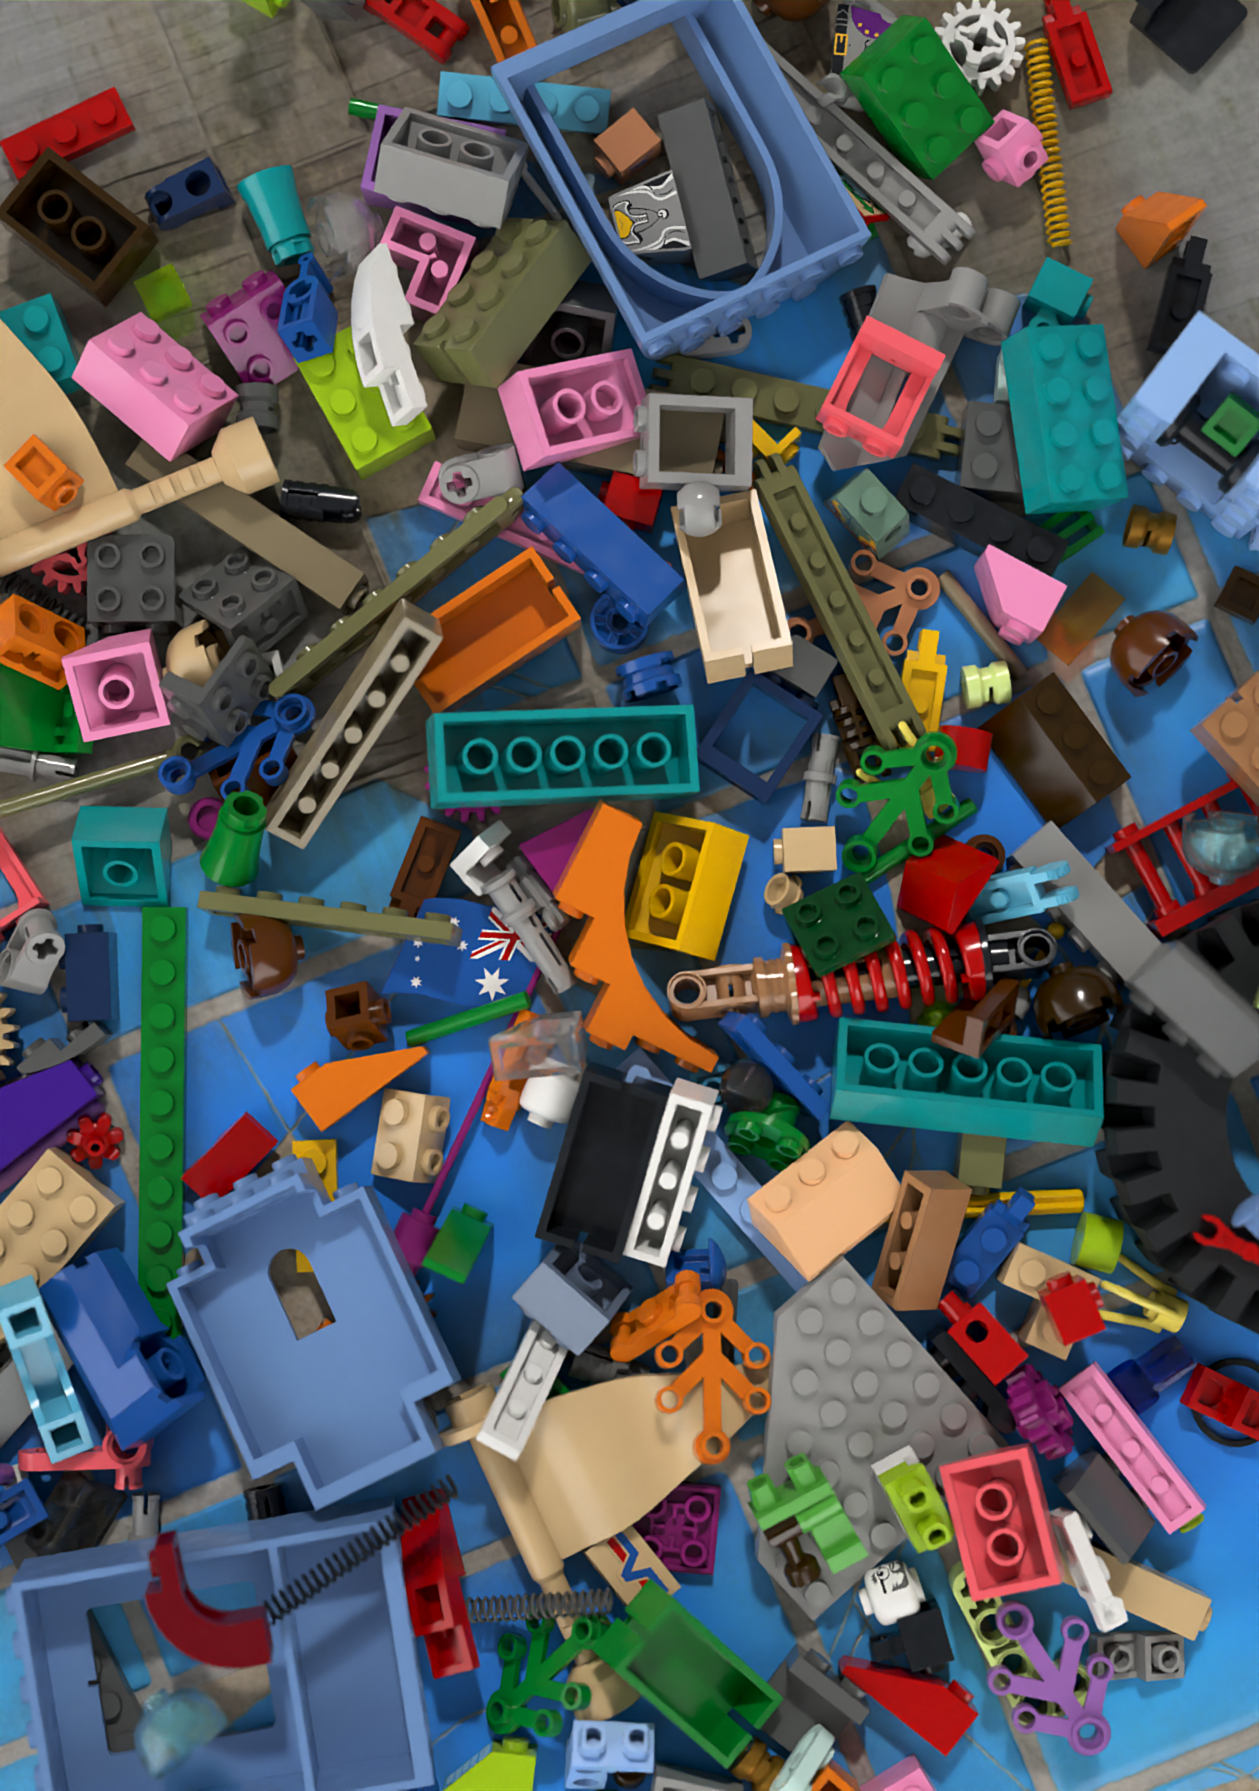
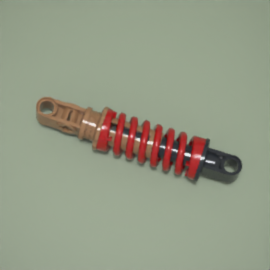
M975 919L972 922L960 923L954 934L946 933L945 938L940 929L936 927L926 929L922 941L915 931L911 929L905 930L900 936L899 944L895 941L823 977L815 975L801 947L796 944L782 943L780 957L774 960L767 959L765 961L762 957H754L752 964H727L711 969L682 971L675 974L667 985L668 1007L675 1018L685 1022L718 1017L723 1018L729 1011L745 1015L748 1013H758L760 1018H768L772 1012L779 1013L781 1011L787 1013L792 1025H799V1022L817 1020L819 1017V1007L828 1006L829 1013L833 1018L842 1016L843 1004L846 1003L852 1004L853 1012L856 1015H863L866 1012V1001L875 1000L876 1009L879 1012H886L889 1009V998L898 997L899 1005L902 1009H910L912 1007L911 989L920 988L923 1004L927 1007L935 1004L934 986L944 985L946 1001L949 1004H955L959 1000L957 983H968V985L962 986L963 998L979 1001L993 988V984L998 983L1003 976L1017 981L1044 977L1052 967L1057 953V943L1052 934L1040 928L987 935L982 920ZM1029 947L1039 948L1044 952L1046 958L1041 961L1031 960L1025 955L1024 950ZM728 986L732 987L733 997L729 995ZM685 989L693 990L699 995L696 1001L689 1004L681 1003L675 997L680 991Z

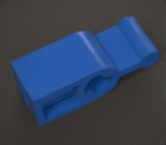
M312 252L301 255L298 260L301 266L299 278L285 289L277 328L278 334L297 363L333 352L338 321V311L329 298V294L333 291V285Z

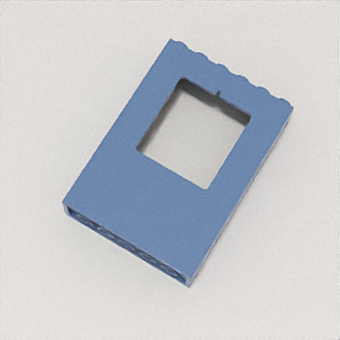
M394 1496L321 1508L317 1511L309 1510L273 1518L268 1517L263 1520H250L177 1533L188 1585L191 1590L251 1581L255 1586L257 1605H264L263 1601L267 1600L274 1612L280 1616L276 1605L271 1600V1594L275 1595L282 1607L287 1610L285 1602L278 1593L279 1589H282L289 1601L295 1605L291 1594L286 1588V1584H290L297 1596L303 1600L300 1591L294 1584V1578L298 1579L304 1590L310 1594L306 1583L301 1577L302 1573L306 1574L311 1584L318 1589L315 1580L309 1573V1568H313L319 1579L325 1584L324 1578L316 1566L317 1563H320L326 1573L333 1579L328 1566L324 1562L325 1557L330 1560L333 1567L340 1573L339 1567L332 1557V1552H335L341 1562L348 1568L343 1555L339 1551L340 1547H343L348 1556L355 1562L347 1542H351L355 1550L363 1557L359 1546L354 1540L355 1536L359 1537L363 1545L370 1551L362 1531H365L378 1546L374 1535L370 1531V1526H373L382 1539L385 1540L381 1529L377 1525V1522L381 1521L389 1533L393 1535L385 1520V1515H387L399 1529L398 1522L392 1514L393 1510H396ZM397 1534V1541L390 1539L389 1546L382 1545L381 1552L375 1550L374 1557L367 1555V1561H360L359 1567L352 1566V1572H345L344 1578L337 1577L336 1583L329 1582L328 1589L322 1587L321 1594L314 1593V1598H307L306 1604L299 1603L298 1610L291 1608V1614H284L283 1620L276 1619L275 1626L270 1625L274 1652L272 1663L267 1664L275 1714V1723L273 1725L116 1753L110 1751L99 1683L92 1685L89 1683L91 1680H97L98 1676L87 1611L94 1607L145 1599L144 1594L148 1582L160 1579V1577H152L148 1557L149 1550L154 1549L157 1536L24 1559L16 1575H13L11 1587L6 1588L5 1597L8 1614L16 1615L18 1631L13 1632V1650L16 1660L23 1659L25 1676L20 1677V1694L23 1704H30L32 1720L27 1722V1738L30 1749L37 1748L39 1765L34 1767L36 1791H402L434 1785V1752L417 1642L405 1587L400 1535ZM267 1610L268 1618H269V1623H270V1622H272V1618H271L270 1613H269L268 1610Z

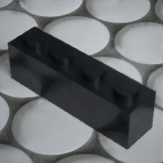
M913 463L895 496L909 513L910 523L977 557H980L990 544L1052 578L1066 554L1070 542Z

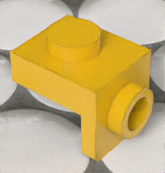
M753 420L752 460L754 458L757 460L763 459L768 466L767 456L777 452L784 464H788L801 449L797 443L800 441L802 432L797 427H794L777 444Z

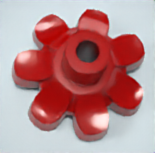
M105 1112L99 1114L96 1122H93L89 1114L79 1116L77 1123L80 1130L71 1128L66 1133V1140L76 1145L70 1152L72 1159L76 1162H81L87 1158L91 1169H100L105 1157L109 1160H116L121 1154V1149L114 1144L121 1142L125 1136L123 1129L120 1127L110 1129L112 1116Z

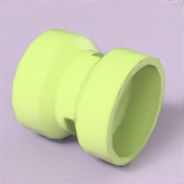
M1005 660L991 662L988 667L978 668L976 665L961 667V689L967 709L979 708L984 702L990 701L997 705L1011 702V680Z

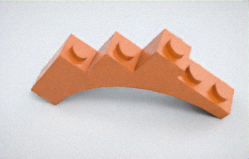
M600 799L552 892L554 898L560 901L558 905L560 910L578 919H581L584 913L589 915L568 957L570 965L575 967L573 972L575 976L593 985H597L599 980L604 982L583 1022L586 1032L590 1033L588 1039L609 1051H612L614 1045L626 1050L634 1035L637 1037L635 1043L652 1053L659 1054L660 1050L663 1049L676 1056L674 1062L679 1066L694 1073H697L699 1068L711 1073L719 1059L715 1050L683 1030L660 1008L645 987L632 959L625 928L624 887L630 855L643 823L639 818Z

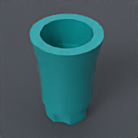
M280 165L254 173L238 183L236 188L249 208L261 233L268 252H271L277 267L297 264L301 255L309 252L315 253L310 240L312 234L301 206L292 166Z

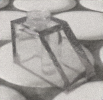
M581 1011L538 1014L489 1037L488 1040L495 1081L580 1074L583 1071L588 1051Z

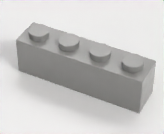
M1052 821L1043 824L1006 857L1012 864L1008 869L1009 871L1035 865L1036 868H1039L1047 863L1068 861L1071 869L1069 873L1062 878L1045 881L1042 884L1046 893L1056 888L1076 885L1080 896L1068 904L1050 907L1045 913L1054 921L1059 917L1070 929L1066 934L1069 940L1082 953L1089 950L1100 962L1095 967L1108 975L1114 984L1118 982L1121 987L1126 986L1124 983L1162 944Z

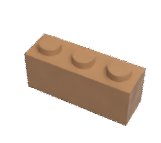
M905 1170L871 1286L879 1298L896 1311L934 1310L938 1307L972 1192L970 1187L945 1170Z

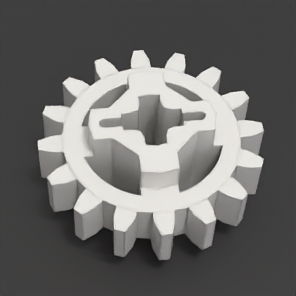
M973 0L970 9L967 10L961 2H958L954 9V16L945 12L940 21L942 27H935V32L951 56H955L959 60L961 66L958 63L957 65L970 85L975 87V92L978 96H982L986 85H989L994 92L999 91L1002 84L1001 78L1011 82L1015 74L1013 68H1019L1024 57L1019 51L1023 50L1025 38L1015 37L1020 30V22L1009 24L1007 19L1011 10L1006 8L1000 14L995 12L994 0L988 3L987 8H980L979 0ZM969 23H974L968 27L963 26ZM974 43L983 45L981 52L973 50ZM988 67L992 68V70L980 72Z

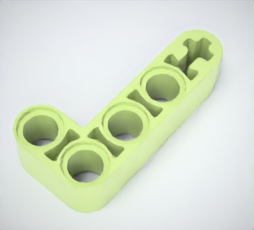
M962 1560L958 1561L949 1571L948 1583L990 1666L1001 1665L1002 1660L1007 1655L1018 1654L1022 1656V1661L1016 1670L1011 1671L1012 1674L1043 1680L1017 1640L1006 1638L999 1628L992 1632L980 1630L982 1619L987 1615L996 1614L997 1609L1003 1602L1000 1596L979 1600L976 1603L975 1601L972 1602L971 1594L965 1587L963 1580L966 1578ZM1007 1613L1005 1622L1009 1625H1014L1009 1613ZM1060 1658L1052 1661L1057 1669L1059 1668ZM1079 1661L1077 1673L1081 1675V1681L1074 1689L1073 1694L1081 1706H1084L1090 1677L1086 1673L1083 1664ZM1004 1673L996 1675L1001 1687L1005 1686L1008 1682V1675ZM1012 1693L1006 1695L1012 1708L1022 1703L1024 1698L1027 1697ZM1042 1700L1040 1706L1036 1709L1040 1714L1059 1717L1066 1715L1059 1703ZM1024 1711L1018 1716V1719L1022 1724L1027 1725L1032 1721L1033 1713Z

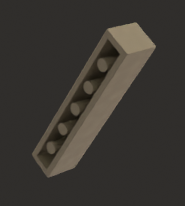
M400 599L290 768L287 780L279 785L266 805L267 824L265 830L303 850L305 849L442 641L443 634L438 618L405 599Z

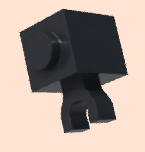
M935 1599L921 1602V1609L917 1614L898 1619V1631L869 1637L876 1662L905 1653L912 1672L920 1670L921 1674H932L946 1668L945 1663L954 1661L942 1614Z

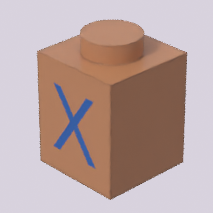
M633 107L594 139L595 157L593 161L605 178L610 179L613 176L622 186L661 155V140Z

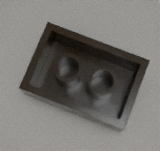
M49 147L46 148L0 205V223L7 231L105 308L159 242L147 223Z

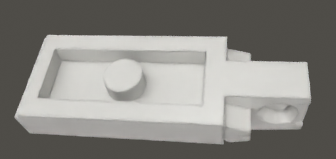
M1059 1507L1051 1511L1050 1516L1057 1543L1080 1597L1085 1598L1098 1630L1107 1632L1127 1622L1128 1618L1123 1600L1113 1596L1107 1584V1581L1110 1580L1107 1566L1100 1556L1095 1555L1089 1542L1092 1539V1532L1088 1522L1081 1514L1070 1509Z

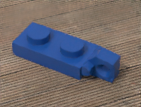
M1020 1186L1006 1204L999 1199L994 1204L989 1203L957 1241L946 1281L971 1299L1025 1235V1231L1030 1226V1222L1025 1217L1035 1206V1196Z

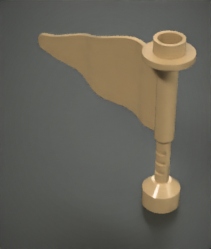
M0 319V578L137 522L142 514L222 481L226 486L248 495L281 482L254 417L251 416L220 429L211 451L213 457L135 489L123 488L118 490L96 443L65 393L29 349ZM33 434L42 439L68 467L84 479L83 484L78 488L75 498L57 511H53L37 501L3 466ZM0 591V604H2L3 598Z
M763 1359L754 1360L751 1362L754 1364H760ZM770 1361L767 1366L759 1370L748 1369L743 1363L734 1365L754 1387H761L768 1391ZM683 1372L627 1376L548 1398L545 1400L526 1444L516 1461L476 1440L497 1395L491 1382L467 1390L446 1402L443 1406L451 1424L438 1434L444 1447L469 1440L531 1578L540 1584L546 1597L549 1592H552L555 1597L558 1591L562 1596L565 1591H568L571 1595L572 1590L563 1573L565 1565L563 1559L608 1539L631 1526L653 1509L702 1464L695 1458L692 1451V1443L695 1436L703 1431L702 1379L683 1398L682 1407L672 1414L661 1413L655 1406L654 1398L661 1388L670 1386ZM721 1379L722 1431L730 1439L753 1415L744 1410L742 1400ZM668 1391L664 1392L661 1398L662 1404L666 1408H673L676 1404L675 1395ZM753 1393L750 1396V1405L754 1409L759 1410L764 1403L762 1396L758 1393ZM710 1437L706 1442V1449L710 1454H714L720 1449L719 1441L713 1437ZM577 1615L573 1618L569 1616L561 1618L559 1616L556 1619L565 1641L572 1635V1625L579 1618ZM584 1649L574 1659L575 1662L571 1667L566 1684L569 1682L585 1683L590 1687L592 1693L591 1703L587 1709L583 1711L572 1710L577 1720H606L624 1711L641 1697L642 1694L615 1672L593 1650ZM577 1690L575 1692V1702H577L578 1699Z

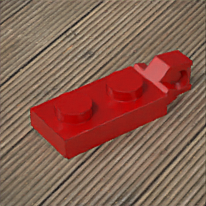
M1043 0L1047 15L1041 18L1043 33L1048 40L1047 45L1069 110L1109 98L1113 93V89L1087 12H1082L1079 5L1071 7L1069 0Z

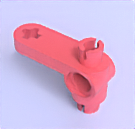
M106 1423V1435L103 1445L94 1446V1448L51 1464L45 1447L22 1449L18 1451V1470L115 1469L114 1489L125 1490L126 1486H129V1490L143 1488L142 1467L151 1465V1450L154 1444V1437L144 1445L139 1446L137 1453L128 1454L121 1450Z

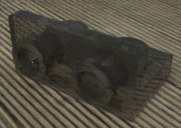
M64 1470L44 1504L50 1516L30 1528L24 1542L38 1556H52L62 1552L98 1547L128 1495L122 1490L114 1489L113 1485L87 1479L79 1470Z

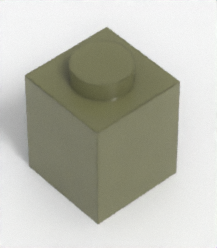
M957 1133L953 1176L972 1189L971 1194L989 1195L990 1188L1002 1189L1007 1138Z

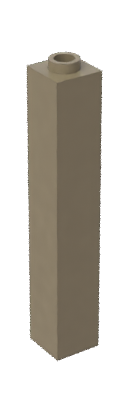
M142 439L125 465L133 474L149 483L196 464L198 461L184 453L169 462ZM223 481L175 501L240 546L293 576L298 585L344 616L350 608L356 610L368 594L369 589L365 585L369 580L362 571L246 493L226 486Z

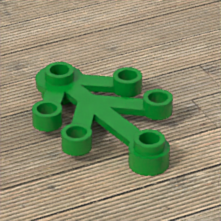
M931 731L921 735L914 747L885 751L880 746L872 745L863 751L860 765L865 773L879 775L885 768L913 766L905 778L864 784L852 778L840 782L836 791V800L842 807L854 808L862 802L888 799L864 833L851 836L846 841L842 851V861L849 870L863 873L869 871L875 865L878 855L877 844L904 809L910 832L908 839L909 851L919 857L927 856L932 852L935 836L927 828L920 793L921 786L929 776L936 798L933 806L935 820L941 824H951L956 821L960 811V803L952 795L948 770L954 766L958 751L954 740L949 735L939 731ZM931 746H938L943 750L944 754L940 757H933L928 753L927 749ZM870 755H876L880 757L882 763L878 766H873L867 762L866 758ZM846 788L854 789L857 797L853 799L846 798L842 790ZM942 804H949L953 807L954 812L946 815L941 813L938 807ZM916 837H924L928 840L929 845L919 847L914 843V839ZM863 845L869 852L865 855H859L854 851L853 847Z
M592 1614L590 1617L584 1615L577 1618L572 1625V1635L547 1659L550 1632L555 1626V1619L552 1617L545 1619L543 1617L540 1626L539 1620L536 1618L533 1620L526 1619V1628L532 1633L525 1680L519 1685L520 1663L527 1652L526 1639L520 1634L506 1633L501 1636L497 1646L498 1654L504 1660L500 1689L490 1696L486 1707L487 1722L495 1733L508 1735L525 1726L532 1728L539 1737H556L559 1735L563 1726L561 1714L554 1709H540L536 1711L527 1708L526 1704L534 1696L562 1702L563 1706L568 1710L583 1711L588 1708L591 1703L592 1693L587 1684L581 1682H569L566 1684L554 1681L553 1679L584 1649L592 1650L593 1646L612 1625L609 1618L602 1614L599 1616ZM512 1642L514 1644L513 1652H511ZM576 1690H577V1692H578L577 1702H575V1692H576ZM547 1718H549V1726H548V1729H547V1727H546V1720H547Z

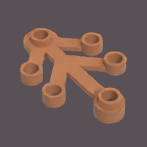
M866 549L858 550L850 560V570L852 573L862 578L871 576L894 588L884 593L876 594L854 584L875 628L877 629L884 611L902 605L892 630L885 633L881 639L889 656L898 657L907 648V634L917 612L930 608L937 601L940 594L939 580L932 571L926 568L915 567L906 572H901L877 561L871 551ZM861 556L867 557L871 562L870 569L866 571L859 570L855 565V560ZM915 581L923 582L926 585V593L921 596L915 595L911 590V584ZM793 617L787 620L789 632L793 627H802L806 632L805 640L813 643L815 637L825 634L818 618L808 621L802 617ZM891 636L898 637L902 643L901 649L898 651L890 650L886 645L887 638Z

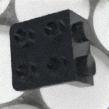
M1134 0L1138 4L1129 22L1187 73L1195 74L1240 26L1248 12L1247 8L1238 0Z

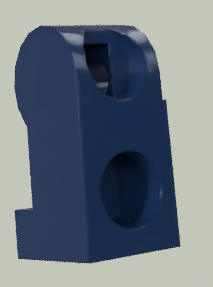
M210 157L164 179V182L151 188L144 196L158 228L162 231L183 226L191 219L216 207L223 209L236 203L220 168Z

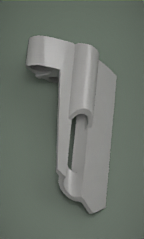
M965 267L954 268L949 280L942 282L923 283L890 273L884 274L869 316L946 356L903 439L902 447L894 458L887 455L886 457L874 456L862 447L863 443L849 436L845 438L837 437L824 430L818 448L831 469L837 471L907 456L963 337L988 345L1001 346V342L1006 340L1010 334L1021 304L1020 300L1007 291L988 288L989 280L987 277L976 270ZM871 355L847 404L846 412L882 429L890 417L905 376L909 377L910 373Z

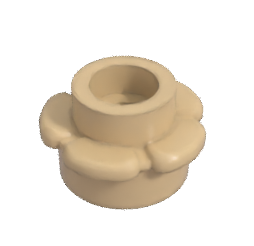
M778 873L768 881L764 890V899L772 909H775V913L783 915L782 908L804 898L801 878L797 875L790 877L785 873Z

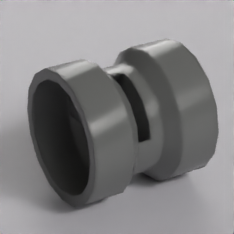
M261 382L237 385L236 393L238 397L236 401L240 404L242 411L236 415V422L253 416L261 435L279 432V417L273 412L275 405L279 401V387Z

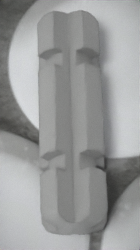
M519 855L511 860L506 868L513 867L517 873L514 877L515 880L519 883L528 899L533 898L537 904L535 906L537 912L540 915L543 914L542 919L550 930L556 932L570 922V916L558 908V900L554 898L552 891L538 872H534L535 868L527 857Z

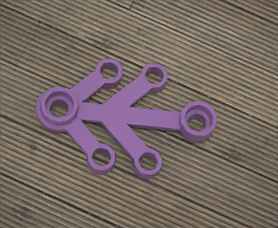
M1009 1600L1002 1603L995 1615L997 1627L1006 1638L1018 1641L1043 1680L1012 1674L1008 1667L995 1665L989 1669L986 1675L989 1688L994 1694L999 1696L1012 1693L1059 1703L1068 1717L1040 1714L1033 1705L1022 1702L1017 1704L1011 1712V1720L1015 1728L1025 1734L1038 1731L1066 1737L1073 1750L1082 1755L1091 1756L1102 1752L1109 1744L1111 1738L1110 1725L1101 1713L1107 1683L1114 1675V1666L1110 1659L1102 1653H1094L1087 1658L1085 1671L1090 1677L1084 1706L1082 1707L1073 1691L1082 1645L1089 1637V1628L1085 1621L1075 1615L1068 1616L1062 1621L1060 1632L1064 1638L1059 1668L1057 1669L1032 1631L1034 1621L1027 1606L1017 1600ZM1013 1610L1020 1612L1021 1618L1017 1624L1009 1625L1005 1622L1008 1612ZM1072 1624H1080L1082 1626V1632L1076 1638H1071L1067 1635L1068 1627ZM1099 1661L1105 1662L1107 1664L1105 1673L1094 1675L1092 1673L1093 1665ZM999 1673L1008 1675V1682L1003 1687L993 1685V1679ZM1024 1711L1033 1713V1719L1027 1725L1018 1723V1716ZM1085 1724H1092L1095 1726L1094 1734L1088 1738L1080 1736L1081 1727Z

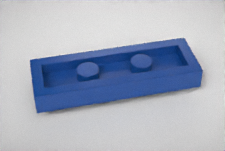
M729 1011L719 1021L720 1027L780 1092L790 1095L799 1103V1113L801 1115L819 1120L828 1111L830 1106L820 1096L823 1093L820 1085L806 1074L802 1076L792 1066L796 1062L795 1058L780 1044H772L764 1035L768 1031L766 1026L751 1013L745 1015Z

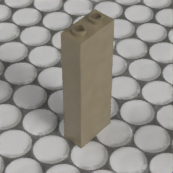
M516 363L501 384L518 371L537 367ZM469 381L465 385L454 438L458 448L477 452L493 445L514 443L497 388L471 385ZM644 388L646 396L649 393L673 394ZM660 410L659 471L723 474L725 461L718 460L717 456L720 443L725 444L726 413ZM640 438L560 464L567 470L612 478L613 471L634 476L633 456L635 450H640Z

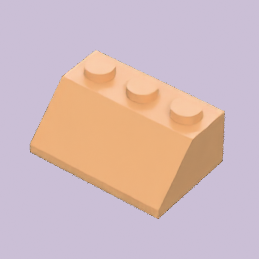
M846 1121L747 1200L752 1224L808 1282H811L841 1255L846 1254L892 1217L900 1183L878 1148L850 1121Z

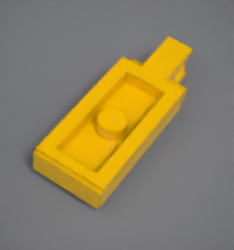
M922 629L919 632L916 651H906L900 678L927 733L938 731L948 665H945V655L936 654L940 631ZM936 746L929 747L927 749L928 752H934Z

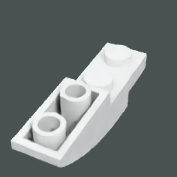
M387 243L378 244L358 266L351 299L352 339L363 387L379 386L392 426L407 425L428 406L425 400L424 388L418 380L411 359L410 348L403 336L414 324L411 307L406 301L398 278V270L396 264L392 261Z

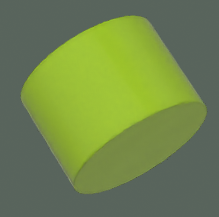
M1084 1211L1079 1218L1073 1238L1071 1264L1111 1274L1116 1267L1124 1235L1123 1221Z

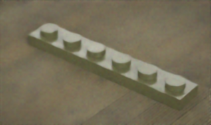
M216 886L215 892L200 890L197 908L210 915L234 918V914H252L281 919L294 926L460 947L463 930L456 924L451 923V916L440 913L426 912L424 919L408 917L409 911L400 908L383 907L381 914L366 912V905L342 901L340 908L324 906L325 901L319 898L299 896L298 903L282 901L283 895L268 891H257L256 897L241 896L242 890L228 886Z

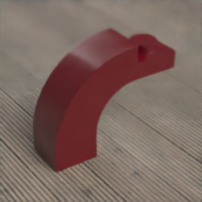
M177 1530L159 1533L154 1549L149 1550L148 1557L152 1577H160V1579L148 1582L144 1597L151 1618L162 1635L186 1656L210 1666L241 1669L272 1663L274 1645L265 1606L259 1605L239 1610H220L202 1602L192 1592L186 1580Z

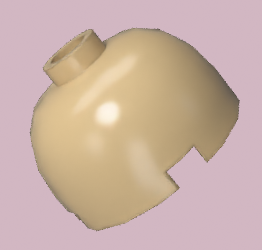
M207 619L180 630L168 645L166 667L162 670L163 678L169 671L203 688L230 650L223 630L220 629L214 632L210 627L213 623Z

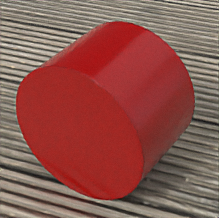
M939 726L938 731L949 735L957 746V759L951 770L971 773L987 772L993 737L992 733L963 726ZM936 746L934 757H940L944 754L943 750Z

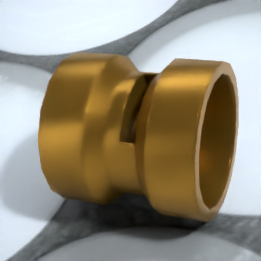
M1133 504L1125 525L1122 545L1133 549L1144 546L1150 548L1152 553L1166 556L1174 537L1177 514L1168 511H1162L1157 514L1150 512L1146 506Z
M754 1735L730 1765L728 1771L739 1780L746 1779L748 1782L751 1781L752 1791H769L786 1761L779 1755L770 1757L766 1744Z

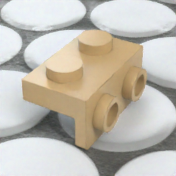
M384 1088L371 1174L414 1183H435L443 1166L446 1128L450 1122V1098Z

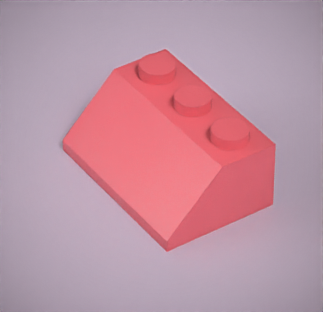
M1032 1442L986 1451L939 1466L972 1602L1061 1584L1065 1572Z

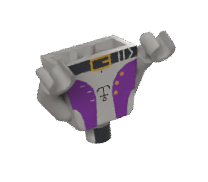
M842 0L843 4H838L835 17L830 74L816 82L817 86L825 87L828 93L820 96L818 103L822 107H827L834 102L838 106L857 112H864L865 110L840 76V73L898 18L895 13L877 0Z

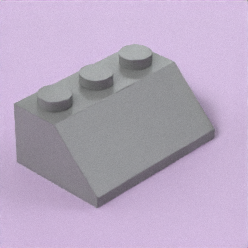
M404 107L381 143L374 192L387 195L389 199L395 202H411L427 207L439 215L451 214L468 219L479 227H495L500 229L511 209L529 151V144Z

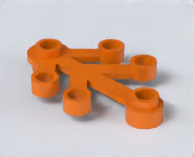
M706 1289L698 1294L702 1302L701 1316L683 1327L671 1340L658 1345L654 1357L660 1367L671 1369L681 1363L683 1350L701 1334L702 1353L670 1386L663 1387L656 1393L654 1402L656 1408L661 1413L672 1414L682 1407L683 1398L702 1379L703 1431L695 1436L692 1443V1451L700 1463L715 1465L723 1462L728 1457L731 1447L728 1436L722 1431L721 1379L742 1400L743 1408L747 1413L760 1415L765 1413L771 1405V1396L768 1391L761 1387H754L721 1353V1335L742 1354V1362L748 1369L759 1370L768 1365L771 1354L765 1344L754 1342L732 1320L734 1308L730 1298L720 1290ZM707 1303H714L718 1306L719 1316L716 1319L709 1318L706 1315L705 1307ZM668 1346L675 1350L676 1359L673 1363H667L663 1360L661 1352L664 1347ZM752 1348H757L762 1352L763 1360L760 1364L751 1362L749 1352ZM668 1391L675 1395L676 1404L673 1408H666L662 1404L661 1398L664 1392ZM753 1393H758L763 1398L764 1403L759 1410L754 1409L750 1405L749 1399ZM710 1437L716 1438L720 1443V1451L716 1455L710 1454L706 1449V1442Z

